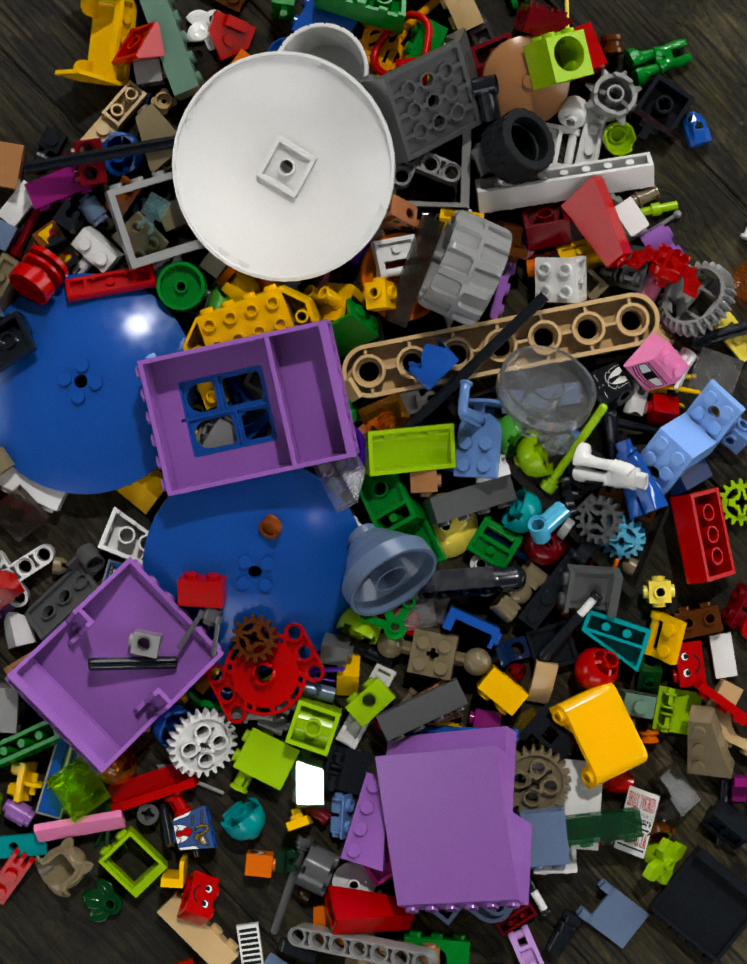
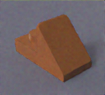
M123 175L119 183L125 186L131 184V179ZM142 189L116 196L122 218L134 201L142 195ZM106 201L104 207L110 211L108 203Z

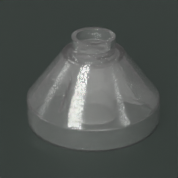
M532 345L515 350L505 359L496 379V393L502 407L513 421L515 429L523 436L530 438L538 437L539 435L566 434L578 429L585 423L596 402V386L588 370L571 355L548 346Z

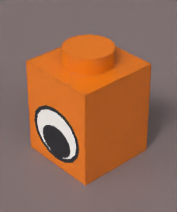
M248 849L245 876L271 878L272 872L277 870L278 859L274 858V852Z

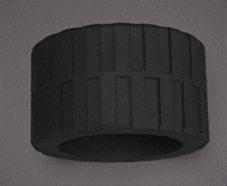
M515 108L484 129L480 141L481 153L490 171L498 179L513 185L522 184L547 169L555 156V144L552 133L549 131L546 123L534 112L525 108ZM513 139H514V140L518 143V145L520 146L523 155H522V154L518 151V149L516 148V146H515V144H514V142H513Z

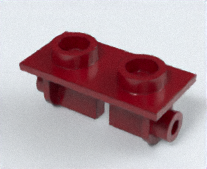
M739 582L733 590L728 604L722 610L721 621L734 629L741 626L747 614L741 610L743 606L747 608V585Z

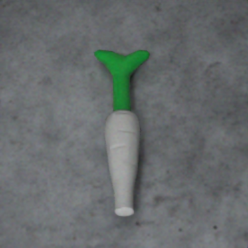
M189 689L188 696L191 701L187 708L190 711L206 707L211 710L214 708L225 715L219 702L202 699L192 689ZM239 707L233 708L232 717L234 719H241L243 716L242 709ZM248 712L246 720L274 722L276 714L261 716Z

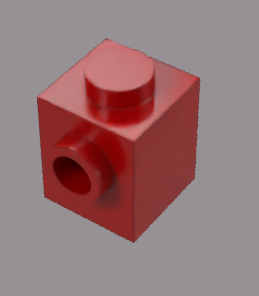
M653 393L650 400L646 401L644 407V414H647V423L664 426L679 417V397Z

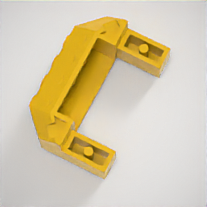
M276 284L264 287L261 293L255 294L252 291L242 295V299L236 302L230 299L220 303L222 307L213 309L211 306L200 310V315L194 319L182 347L185 351L320 321L321 315L313 298L284 284L277 287ZM223 379V388L226 401L228 402L231 397ZM204 382L197 384L206 410L218 406L213 383Z

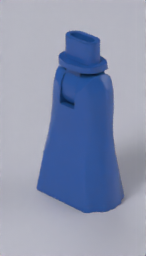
M631 439L616 443L615 447L618 454H615L617 460L628 462L634 465L635 468H640L641 472L648 473L649 475L646 490L623 488L629 519L669 506L642 455L636 451L637 447H633Z

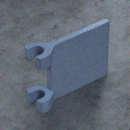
M602 877L597 885L607 893L592 913L582 905L575 912L581 919L592 925L623 949L650 914Z

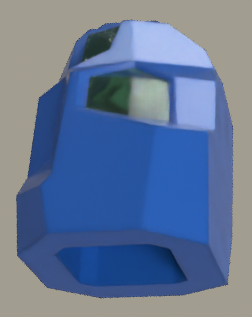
M693 111L686 113L683 118V133L688 148H695L710 143L712 138L706 120L699 113Z

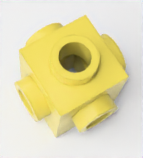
M651 576L652 580H645V585L642 587L643 599H646V602L652 604L653 607H666V603H672V598L675 597V586L671 584V580L665 579V576ZM657 589H663L662 596L657 595Z

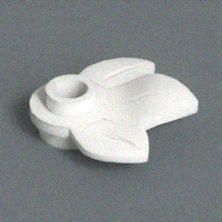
M194 10L186 16L188 22L192 24L187 32L189 42L204 40L208 50L213 51L215 47L209 38L207 30L215 10L208 12Z

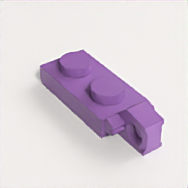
M507 261L501 279L489 303L485 317L488 320L501 318L505 305L502 304L503 297L509 293L511 284L508 283V279L515 274V262Z

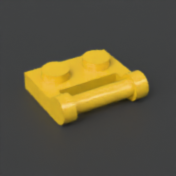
M651 610L650 617L652 620L649 629L652 631L644 654L653 656L670 665H677L687 623L664 612ZM662 621L663 625L657 648H654L659 624Z

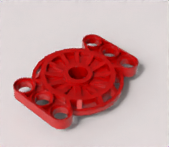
M295 622L288 624L284 629V635L274 632L275 635H279L283 639V642L275 639V643L279 647L272 648L275 653L274 655L266 654V661L259 657V663H254L252 657L250 662L245 661L246 655L238 657V653L234 660H232L231 657L235 650L231 648L224 665L214 664L206 671L207 679L230 722L233 724L244 722L248 717V712L261 716L284 712L301 697L307 680L316 683L324 679L326 675L325 667L303 625ZM292 626L298 627L301 631L297 639L289 636V629ZM257 634L247 635L249 637L255 636L254 642H264L263 640H260V638L257 637ZM302 646H307L311 650V655L307 659H303L299 655V650ZM259 647L255 654L262 652L266 647ZM262 665L273 669L268 682L261 680L258 675L259 668ZM312 666H317L321 669V675L317 679L312 678L309 674ZM216 667L220 668L223 672L220 680L213 679L211 675L212 670ZM298 686L301 687L298 695L293 699L291 696L296 692ZM225 687H229L233 691V696L230 700H225L221 695ZM286 701L289 703L284 708L277 710V705L283 704ZM235 707H239L243 711V716L240 720L232 717L231 713ZM258 707L270 708L271 712L257 711Z

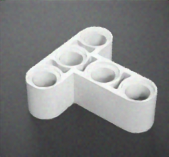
M42 544L13 563L0 550V571L15 573L25 590L23 592L25 600L18 602L14 599L10 602L12 606L22 607L30 600L31 593L23 580L54 559L56 551L52 545ZM45 548L49 550L50 558L48 560L40 558V549ZM23 560L31 563V571L25 572L21 569V562Z

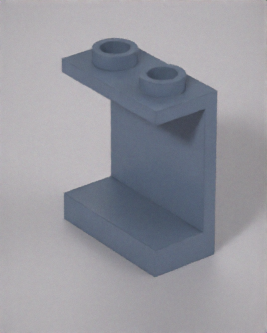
M565 806L520 810V817L532 824L530 870H541L543 866H552V868L559 869L566 867V864H570Z

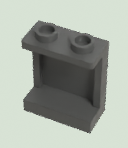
M567 564L566 572H562L561 576L563 589L558 594V605H561L563 613H568L569 608L580 609L591 596V591L596 590L602 595L603 599L601 602H596L590 610H605L607 617H616L623 583V575L620 568Z

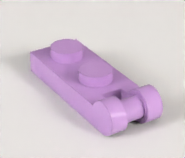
M527 924L521 926L522 929L515 932L512 930L507 933L520 964H544ZM526 937L527 943L519 945L518 940Z

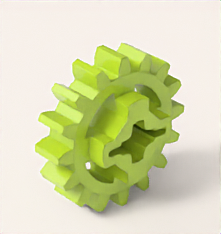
M738 478L737 484L733 480H729V487L726 485L721 486L724 492H720L725 520L730 518L729 524L734 525L737 521L738 526H743V521L747 523V494L745 490L747 489V480L743 484L742 478ZM733 489H735L734 494L730 498H727L728 494ZM740 498L745 501L741 506L735 503ZM727 506L734 510L735 516L728 511Z

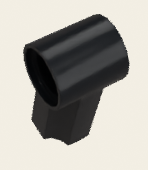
M496 74L473 78V93L475 98L478 99L482 122L494 121L502 117L498 100L499 84Z

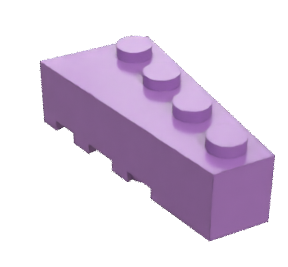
M367 772L341 858L386 872L387 834L378 775Z

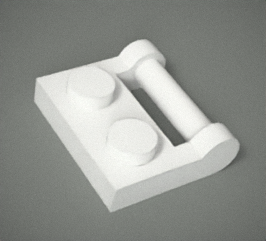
M544 122L552 133L555 144V156L548 168L572 164L577 137L580 136L581 129ZM562 134H567L569 136L564 163H557Z
M415 234L371 242L376 265V277H385L387 280L390 277L422 273ZM408 258L411 261V265L390 269L385 267L387 262Z

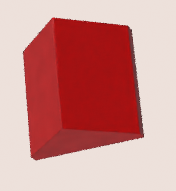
M154 21L132 28L111 63L114 66L126 65L165 56L159 23Z

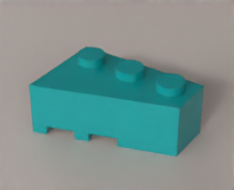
M589 610L580 623L579 629L608 651L614 652L620 660L638 672L652 630L617 617H607L602 612Z

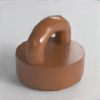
M267 514L259 523L258 528L266 538L276 539L282 532V523L275 515Z

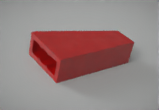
M592 176L561 207L606 267L620 268L627 263V257L633 252L602 176Z
M332 885L327 886L324 903L333 935L409 930L412 920L415 919V914L406 913L405 909L397 906L396 896Z

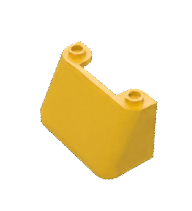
M608 683L586 689L549 708L553 720L558 725H569L588 764L581 771V778L587 789L594 788L647 761L648 754L614 684Z

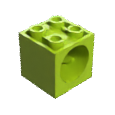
M570 27L556 33L555 31L530 39L531 43L523 46L533 90L570 82L594 74L583 29L574 31V27ZM554 49L558 51L561 57V67L555 60Z
M301 695L285 743L327 756L341 717L342 708Z

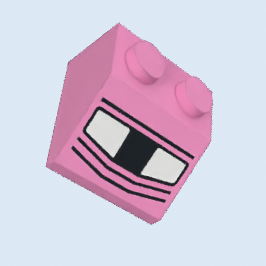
M654 332L650 334L623 365L646 391L675 384L690 367L668 341Z

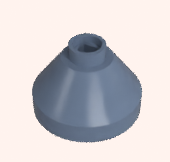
M372 523L363 524L357 527L348 537L350 546L347 553L342 594L352 610L359 615L372 616L388 612L407 602L428 583L437 566L436 555L427 542L419 536L380 527L376 528Z

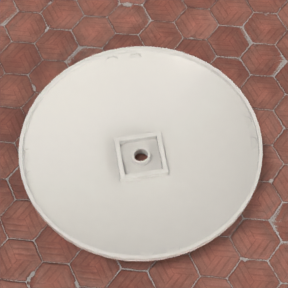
M272 51L254 54L239 59L214 74L202 85L185 109L173 146L172 173L175 193L180 209L195 236L205 248L228 266L241 273L269 281L288 282L315 278L337 269L351 260L369 243L381 226L388 211L395 184L396 167L392 137L387 122L373 97L363 85L339 66L325 59L300 52ZM285 160H289L293 165L290 173H285L282 170V163Z

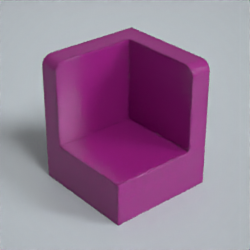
M732 775L731 800L733 802H747V775Z

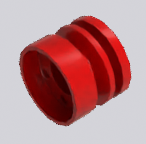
M32 245L28 252L24 254L23 262L16 264L9 273L8 278L14 288L23 296L37 304L44 305L54 295L55 288L60 287L62 282L68 277L69 271L64 262L53 252L42 246Z

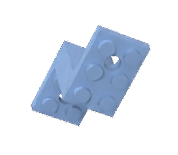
M714 379L709 381L685 413L660 427L640 453L664 497L687 469L711 454L746 410ZM712 406H716L719 409V416L712 412ZM652 467L657 468L659 477L652 473Z

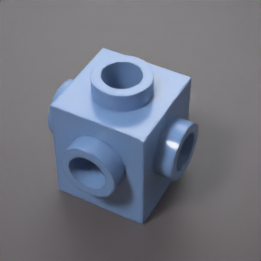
M741 417L720 441L736 455L747 445V421Z

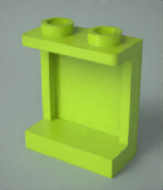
M252 726L251 730L246 729L241 739L244 741L241 750L237 748L231 760L234 761L233 767L281 790L300 753V749Z

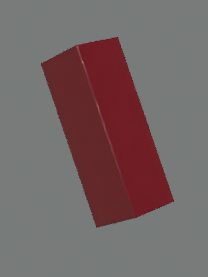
M529 900V905H520L519 909L512 910L505 920L495 923L502 936L536 916L537 911Z

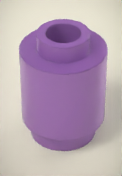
M10 799L7 800L2 808V811L5 812L3 817L21 827H28L36 813L32 810L33 807L22 801L18 803Z

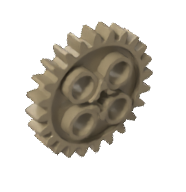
M533 744L531 751H528L525 746H523V753L516 750L515 775L522 774L526 777L523 781L514 779L513 808L519 806L518 813L523 809L555 807V804L563 806L561 798L568 799V794L565 791H571V786L566 783L571 782V777L566 775L570 773V769L563 768L566 765V761H559V753L552 756V748L544 752L543 745H541L539 750H536ZM540 762L544 767L537 770L533 767V764ZM531 779H539V783H536L535 781L531 782ZM552 780L556 782V786L549 788L545 783ZM529 792H534L538 797L529 799L526 795Z

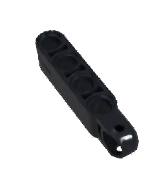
M484 566L436 570L428 583L419 590L418 597L420 599H438L514 592L521 590L525 586L527 575L522 568L516 566Z

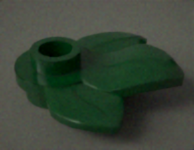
M99 878L96 889L87 890L81 895L84 904L91 909L89 919L94 922L107 920L110 915L119 913L123 907L122 897L115 893L112 883L106 879ZM110 900L114 903L113 908L109 904Z

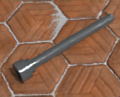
M304 833L297 834L295 840L297 851L270 929L272 935L279 933L305 852L311 848L314 838Z

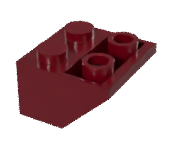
M529 0L528 4L521 2L513 28L539 37L549 32L561 30L572 24L573 19L567 17L568 12L549 7V10H546L547 5Z

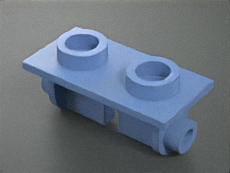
M335 792L332 797L331 812L339 813V817L331 816L330 832L332 837H340V840L347 838L352 822L355 801L351 793L343 795L341 792Z

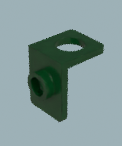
M644 654L640 664L636 690L657 693L662 677V661ZM646 659H652L657 664L655 666H649L645 664L644 661Z

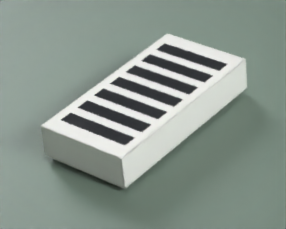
M259 922L238 924L236 929L241 963L264 964Z

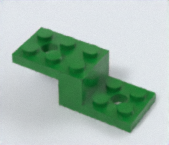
M400 474L368 475L356 486L370 519L376 528H385L423 538L436 555L437 565L448 559L433 526L429 523L422 502L410 498ZM384 483L386 491L384 494L379 495L377 487L379 484Z

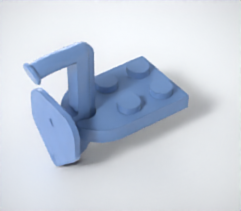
M462 379L459 382L460 391L457 411L462 421L457 434L456 468H454L453 476L457 478L498 479L502 427L495 417V410L503 408L505 403L495 399L469 398L470 387L473 386V383L467 379Z

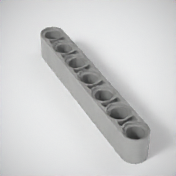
M307 922L296 925L288 932V940L295 947L376 964H424L421 956L427 958L428 964H437L438 961L437 953L429 947L361 933L333 935L331 927ZM298 930H300L303 933L304 938H301L299 936ZM319 934L323 937L324 943L319 940ZM339 939L344 942V947L340 945ZM359 943L364 945L365 952L360 949ZM380 947L385 950L386 956L381 954ZM401 951L406 954L407 960L401 957Z

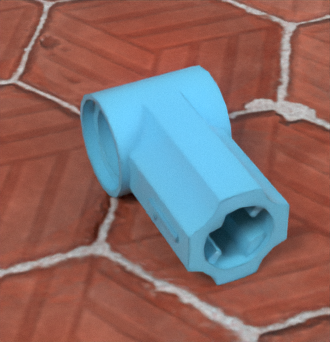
M560 501L555 502L542 515H536L529 519L527 525L534 543H547L551 539V533L571 516L569 510Z

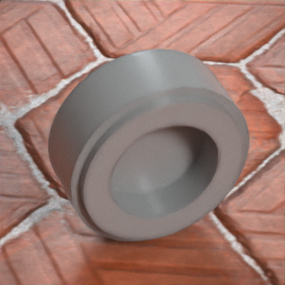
M567 518L557 532V536L564 540L576 522L571 518Z

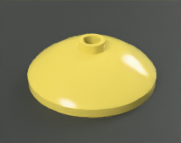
M475 512L471 513L472 518L459 521L458 518L452 519V524H450L448 530H443L442 527L439 528L438 524L432 525L447 558L456 557L467 550L466 546L478 528V519Z

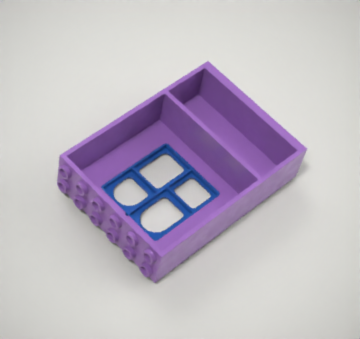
M331 319L137 361L138 366H135L138 380L141 379L143 388L140 389L141 397L148 407L146 419L149 425L152 424L153 433H151V441L153 447H157L158 451L156 463L158 469H162L164 477L161 478V485L163 491H167L168 496L355 457L360 453ZM250 372H258L264 397L260 400L228 405L222 383L223 379ZM212 382L218 404L217 408L204 412L193 410L187 401L189 390L196 384ZM265 408L268 411L272 434L261 438L247 439L242 414L247 411ZM224 416L232 417L237 437L235 443L214 448H206L198 443L195 432L201 422Z

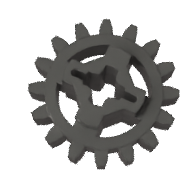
M592 496L591 502L583 501L584 508L578 507L581 516H575V519L580 520L576 528L583 529L580 535H588L586 540L588 542L594 540L595 544H601V541L609 543V537L616 539L615 532H622L619 524L625 523V521L620 520V516L624 512L617 511L620 504L615 503L612 505V498L606 500L605 496H599L598 499L596 496ZM604 505L607 508L600 510L596 506ZM599 529L604 534L598 535L593 532Z

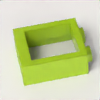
M130 825L127 829L123 828L116 834V840L111 845L104 846L99 851L101 855H99L98 862L137 898L168 868V861ZM129 837L155 860L135 882L109 858Z

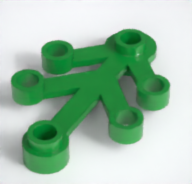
M412 597L407 601L412 603L410 606L402 603V609L396 618L393 613L394 609L382 613L386 621L373 615L369 618H364L363 615H360V621L363 624H371L383 629L388 639L398 641L406 634L404 622L410 611L415 608V599ZM397 627L399 629L394 631L391 628Z

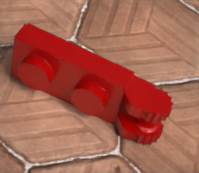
M697 681L694 687L699 690L697 694L707 702L711 698L717 703L715 707L725 715L729 711L732 720L741 726L747 725V714L703 681Z

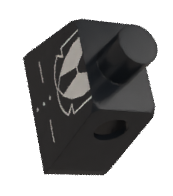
M617 362L583 375L598 402L606 404L607 410H616L635 393L630 385V382L634 381L635 378L627 369L622 372Z

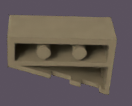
M692 705L688 720L687 773L732 779L735 762L728 750L727 740L724 739L722 734V727L715 708Z

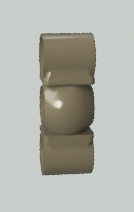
M530 560L521 567L527 575L525 586L518 591L505 592V594L500 593L490 605V609L506 623L514 619L521 609L520 605H524L531 598L532 590L536 591L547 578V574Z

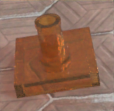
M399 392L358 409L359 416L367 431L401 428L411 418Z

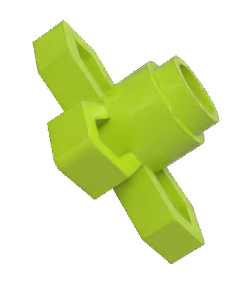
M665 837L661 839L659 844H648L644 856L645 862L648 865L642 876L649 881L654 882L656 880L661 884L667 885L673 875V868L676 862L683 857L687 846L677 841L673 842Z

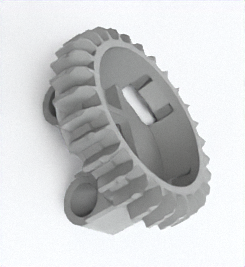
M698 261L695 263L694 267L698 268L696 276H703L702 273L708 276L706 280L700 281L702 285L698 289V295L703 292L709 299L714 301L701 317L687 310L696 298L683 292L684 279L682 277L678 283L669 284L663 288L665 292L659 294L661 300L657 302L659 306L658 311L661 321L673 334L676 332L680 337L684 334L687 338L691 336L697 337L701 333L704 335L706 328L713 331L715 324L721 325L720 320L727 318L726 312L732 311L729 305L735 304L733 298L737 296V293L734 291L737 286L734 284L735 280L731 274L720 264L717 265L714 262L709 264L707 261H703L702 265ZM672 303L676 305V318H673L670 314L673 313Z

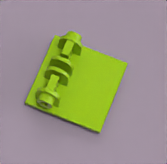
M659 686L652 729L660 730V732L664 733L673 732L688 735V720L691 706H701L702 697L697 694L698 692Z

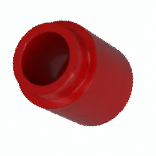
M624 772L602 783V790H607V793L628 794L629 786H634V776H630V772Z

